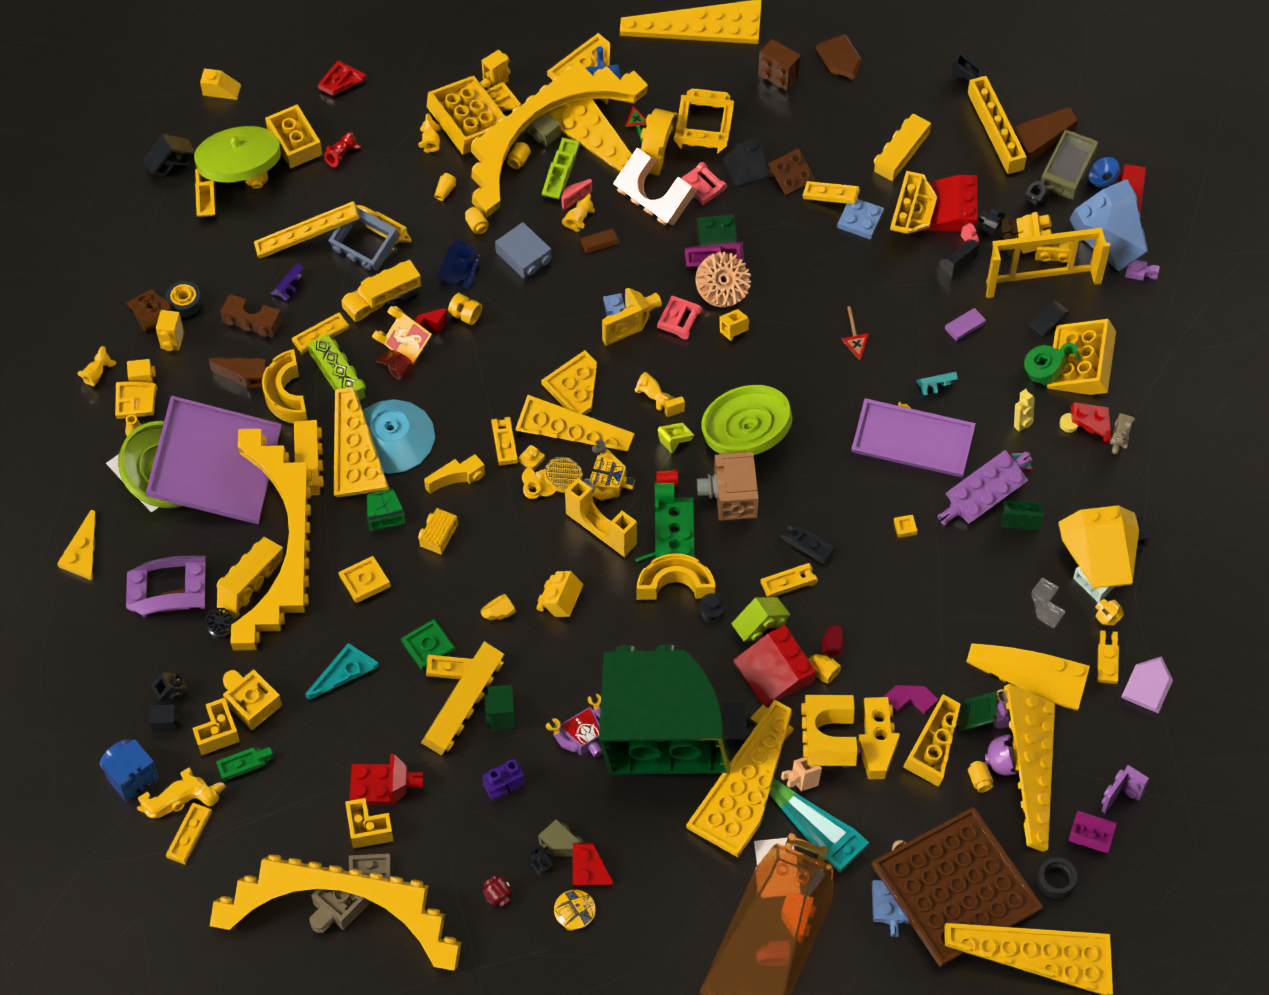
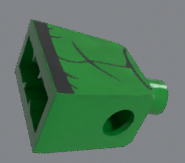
M394 490L377 491L367 495V515L370 531L405 524L404 511Z

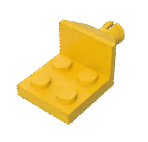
M630 288L625 289V309L602 320V340L607 346L642 331L649 319V311L662 306L659 295L653 293L648 297H643L638 291Z

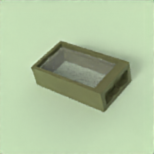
M1065 130L1041 177V182L1044 183L1049 191L1073 200L1096 154L1098 141Z

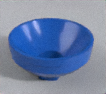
M1104 157L1097 160L1089 169V180L1097 187L1110 186L1117 180L1120 174L1119 163L1112 157ZM1112 174V177L1109 180L1104 181V178L1107 175Z

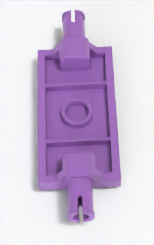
M1006 450L1001 452L945 493L950 499L951 504L949 508L938 514V519L941 520L946 516L941 521L943 525H946L956 516H961L968 524L1028 481L1021 469L1032 462L1031 456L1024 460L1029 455L1027 452H1024L1013 460Z

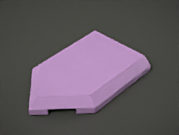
M1162 656L1135 665L1121 698L1159 713L1173 682Z

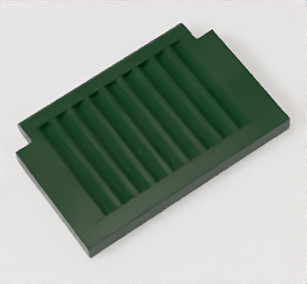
M994 691L958 702L960 703L955 727L959 728V731L962 732L995 722V717L998 716V693Z

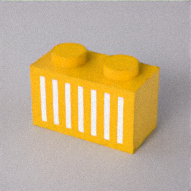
M161 310L156 325L160 347L166 351H179L184 336L180 313Z

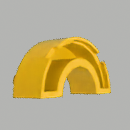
M655 108L652 114L647 116V127L643 128L641 133V139H643L641 150L657 160L649 174L659 176L670 133L674 134L677 125L678 114L675 112Z
M294 349L276 356L269 367H266L262 378L264 396L270 411L279 419L293 424L296 421H308L303 396H295L284 390L288 382L299 377Z
M667 554L652 560L651 564L642 570L637 582V600H656L657 593L661 587L672 582H679L689 586L694 592L695 599H702L707 594H715V581L707 566H703L698 559L685 554Z

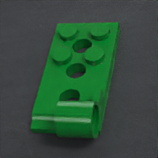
M655 483V559L667 554H685L694 557L693 498H674V483ZM671 511H677L679 515L671 516L669 513ZM672 527L679 528V531L674 533L671 532L669 529ZM673 543H677L680 545V547L677 549H673L670 547V545Z

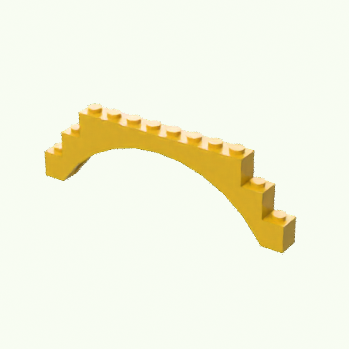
M580 62L570 65L566 72L562 75H557L548 86L544 85L535 96L531 95L522 106L518 105L509 116L502 117L496 126L489 127L483 136H478L472 141L471 153L480 162L473 166L471 178L481 187L473 192L472 204L482 211L485 218L500 208L499 180L502 165L517 137L534 120L552 109L581 100L613 99L635 103L647 93L648 85L635 71H632L630 74L626 73L619 79L607 66L602 70L598 69L592 75Z
M238 429V449L240 455L260 468L275 485L284 501L288 514L289 538L283 565L269 592L251 611L231 625V646L233 651L257 650V643H260L261 639L260 632L281 631V624L285 623L284 613H304L305 606L309 604V596L305 594L306 587H309V576H306V569H309L310 562L309 558H306V552L310 551V540H307V534H310V522H307V516H311V505L308 504V498H311V487H308V481L312 480V471L308 469L307 462L289 463V452H285L284 445L267 446V438L263 436L262 429Z
M270 854L262 859L259 880L255 876L245 875L244 878L239 879L237 882L234 901L231 897L221 896L220 899L218 898L213 902L210 926L230 930L253 909L270 899L294 891L311 889L344 891L364 897L384 907L401 920L420 941L433 967L455 970L458 967L461 942H457L456 938L453 937L441 939L445 914L440 913V910L434 908L425 910L428 885H423V881L411 880V882H405L403 878L391 876L388 879L383 878V875L380 873L366 875L362 874V871L358 869H350L349 872L342 870L340 866L330 865L327 868L322 867V864L318 862L305 864L301 863L300 859L289 858L288 861L282 860L279 855Z

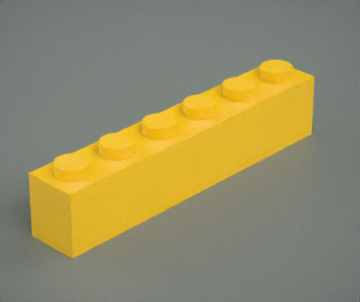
M987 76L970 80L968 95L1007 174L1024 170L1026 155Z
M485 641L483 642L421 742L423 745L439 755H442L445 750L449 752L454 744L452 738L455 734L459 736L465 726L462 724L465 718L469 719L475 709L471 708L474 702H480L484 695L481 692L484 686L489 687L494 679L491 676L494 670L498 672L504 663L501 660L504 653Z

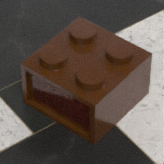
M771 39L759 53L758 74L787 91L799 78L801 55Z

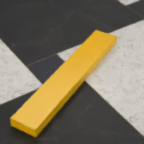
M352 201L254 241L257 256L260 259L360 219L355 202Z

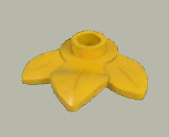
M528 467L523 472V493L527 498L548 497L556 492L545 481V469L535 473Z

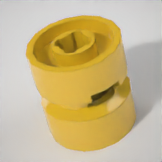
M457 293L452 298L448 307L449 315L457 319L461 318L463 322L469 325L476 323L482 311L481 303L473 299L469 301V298L461 293Z

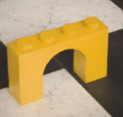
M579 478L565 490L566 514L623 557L637 545L636 520L623 511L612 521L607 519L593 502L592 488Z
M805 695V703H801V715H805V717H802V729H806L802 733V742L806 743V745H803V757H807V765L856 766V737H832L818 730L819 727L826 724H853L854 696Z

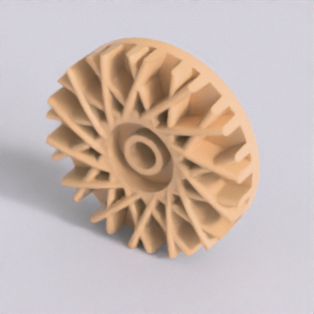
M726 252L713 253L711 256H708L699 265L696 272V286L702 298L709 304L722 308L731 307L739 303L746 296L751 286L749 285L751 283L749 281L751 274L748 273L749 269L746 270L745 268L746 263H742V259L738 260L736 258L737 255L732 256V253L725 254Z

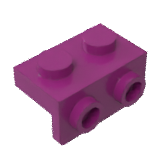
M1077 811L1068 841L1108 853L1117 824Z

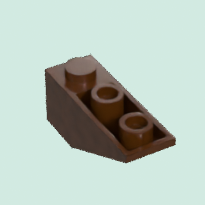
M239 357L234 359L209 358L211 371L247 388H263L262 378L267 367L266 359H242Z

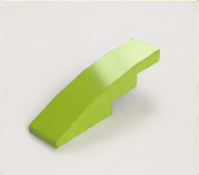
M562 138L553 163L551 162L542 196L560 199L580 146L579 141Z

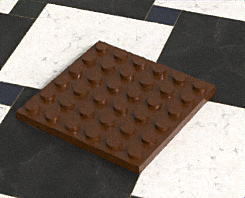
M974 807L881 856L871 864L939 967L966 953L945 946L946 923L1013 927L1043 909L1039 900Z

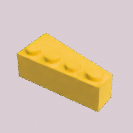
M266 537L256 542L252 549L242 556L240 562L236 566H232L224 578L219 579L217 583V608L229 610L233 619L236 620L240 615L239 609L249 604V598L253 591L258 592L260 590L264 577L268 579L283 560V547Z
M944 694L941 696L903 768L938 787L944 777L960 703Z

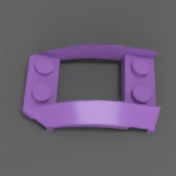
M206 556L161 558L144 563L127 572L126 608L141 614L142 617L159 611L189 609V607L205 609ZM186 566L185 593L147 598V572L167 567Z

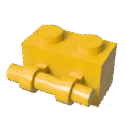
M556 571L555 575H551L549 580L545 582V589L537 600L538 605L536 609L544 611L546 607L554 617H570L584 584L571 571Z

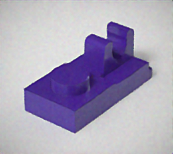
M299 263L296 264L271 294L279 295L287 301L290 296L287 295L286 291H290L292 294L296 291L290 283L292 281L295 283L302 276L300 272L303 267Z

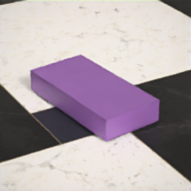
M973 308L945 325V330L955 341H958L983 326L986 320Z

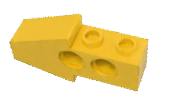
M888 697L864 698L865 734H859L858 745L862 751L861 757L868 779H885L899 741V733H894V723H890V717L893 716V706L889 705ZM881 718L883 721L877 722L875 719ZM882 736V737H884L885 739H884V740H878L876 737Z

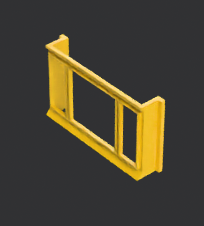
M1102 228L992 241L993 251L988 279L986 280V297H994L996 283L1091 271L1094 285L1102 284L1111 245L1106 243ZM1096 239L1090 264L1074 266L1079 241ZM1072 242L1067 267L1016 273L1021 248ZM1014 249L1010 273L998 276L1001 262L999 251Z

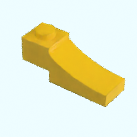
M476 454L461 464L454 459L424 479L425 489L431 494L450 484L459 482L471 484L474 481L480 480L485 475L484 464Z

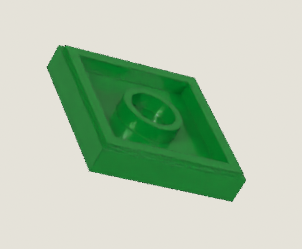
M435 619L401 638V642L421 670L427 667L428 655L448 656L455 652V647Z

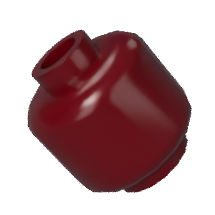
M495 875L483 884L485 887L482 889V892L492 906L499 904L502 907L511 901L509 896L512 895L513 889L503 876L498 877Z

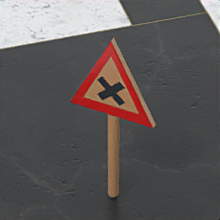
M848 306L853 336L841 339L857 358L861 360L869 333L856 334L852 310Z

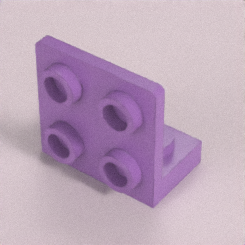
M1129 765L1124 771L1120 770L1115 777L1116 781L1113 786L1109 785L1104 793L1105 797L1101 802L1103 804L1102 812L1106 813L1121 790L1128 797L1139 801L1145 792L1149 778Z

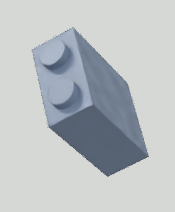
M523 222L495 241L496 253L523 279L533 275L540 267L547 265L552 260L551 248Z

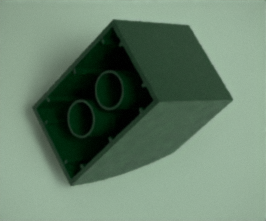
M669 644L659 645L655 648V651H639L634 646L621 645L616 647L615 651L604 652L599 742L610 775L730 773L729 748L716 694L707 675L688 652L679 650L678 647Z

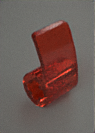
M391 349L387 350L376 360L377 363L387 365L391 374L398 380L414 367L407 356Z

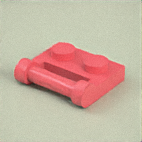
M704 162L699 163L695 169L681 178L697 189L693 197L702 205L722 193L728 186L724 181L718 179ZM703 173L716 187L712 188L699 175Z
M671 296L657 323V328L676 334L682 339H688L689 331L697 315H700L702 307ZM686 310H689L691 313L682 328L679 324Z

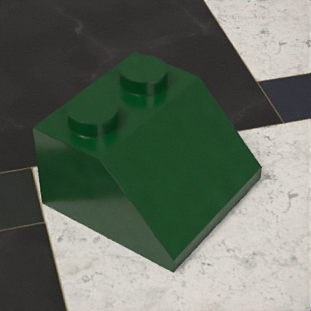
M733 214L697 218L699 246L737 242Z

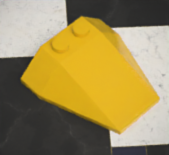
M1119 505L1083 509L1059 521L1062 541L1093 589L1132 585L1139 527L1134 512Z

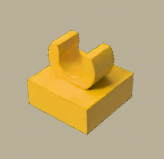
M530 445L518 457V462L527 468H531L533 471L545 460V455L533 445Z

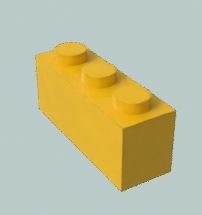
M408 260L388 270H383L373 277L366 278L361 282V291L371 308H374L420 287L421 277L412 262Z

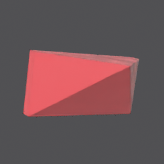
M588 179L565 187L561 197L562 208L565 210L592 192V180Z

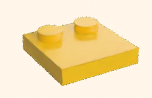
M374 556L338 572L340 579L355 603L391 587L389 580Z

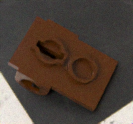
M153 289L126 302L134 311L135 317L143 331H147L157 325L161 310L173 311L170 303L163 297L161 298Z

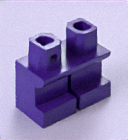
M515 759L483 775V787L492 802L507 795L508 790L511 793L526 785V781L523 778L524 773Z

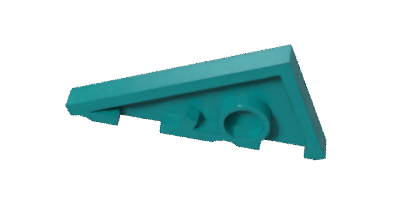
M348 643L305 694L306 698L311 700L379 667V663Z

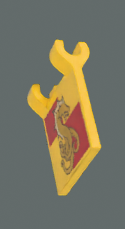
M391 306L387 312L397 318L387 335L381 330L379 332L376 330L372 337L386 345L408 363L414 365L433 334L407 316L399 307Z

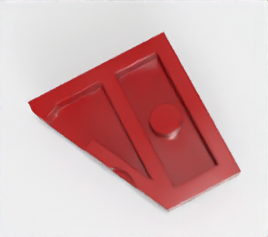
M1073 402L1071 405L1072 422L1079 427L1085 428L1091 434L1094 432L1104 437L1103 441L1109 442L1111 440L1109 408Z

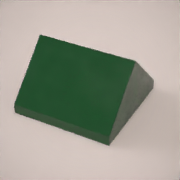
M1003 500L1002 527L1041 529L1044 517L1041 503Z

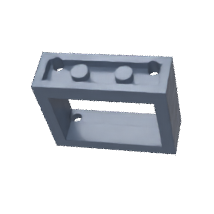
M357 207L359 221L387 235L374 258L371 260L342 244L355 221L336 228L328 241L331 243L332 249L337 253L341 254L343 252L347 254L350 260L354 262L360 261L361 265L366 269L371 270L372 268L378 271L399 239L400 233L393 226Z

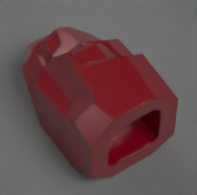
M831 625L826 629V634L821 639L822 655L835 658L843 654L840 625Z

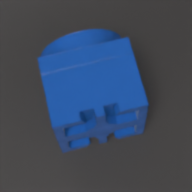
M125 739L114 744L104 753L100 760V767L104 770L108 781L125 802L135 797L138 789L142 792L145 784L150 786L159 779L154 761L135 739L133 741Z

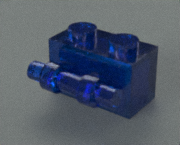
M458 240L448 248L438 277L451 285L462 279L464 280L463 286L470 288L471 283L474 282L476 277L475 272L480 267L481 256L475 254L473 259H471L474 248Z

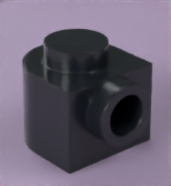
M1035 181L1030 184L1025 195L1029 198L1028 201L1035 206H1038V204L1044 205L1049 197V190L1044 183Z

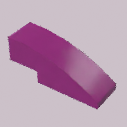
M743 242L718 243L685 248L686 267L699 266L708 256L718 252L732 253V256L737 255L736 258L738 260H744Z

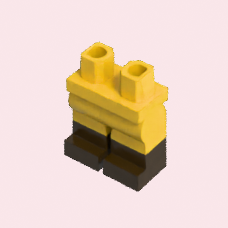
M1034 212L1032 215H1025L1014 220H1009V218L1001 219L1004 240L1052 234L1051 229L1043 231V228L1052 226L1049 215L1039 216L1037 212ZM1045 245L1021 248L1020 255L1035 251L1037 247H1045ZM1014 249L1006 250L1009 257H1013Z

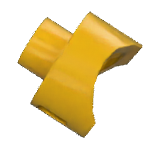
M1102 599L1095 606L1098 610L1095 617L1102 625L1114 626L1124 616L1123 609L1116 600L1108 602L1106 599Z

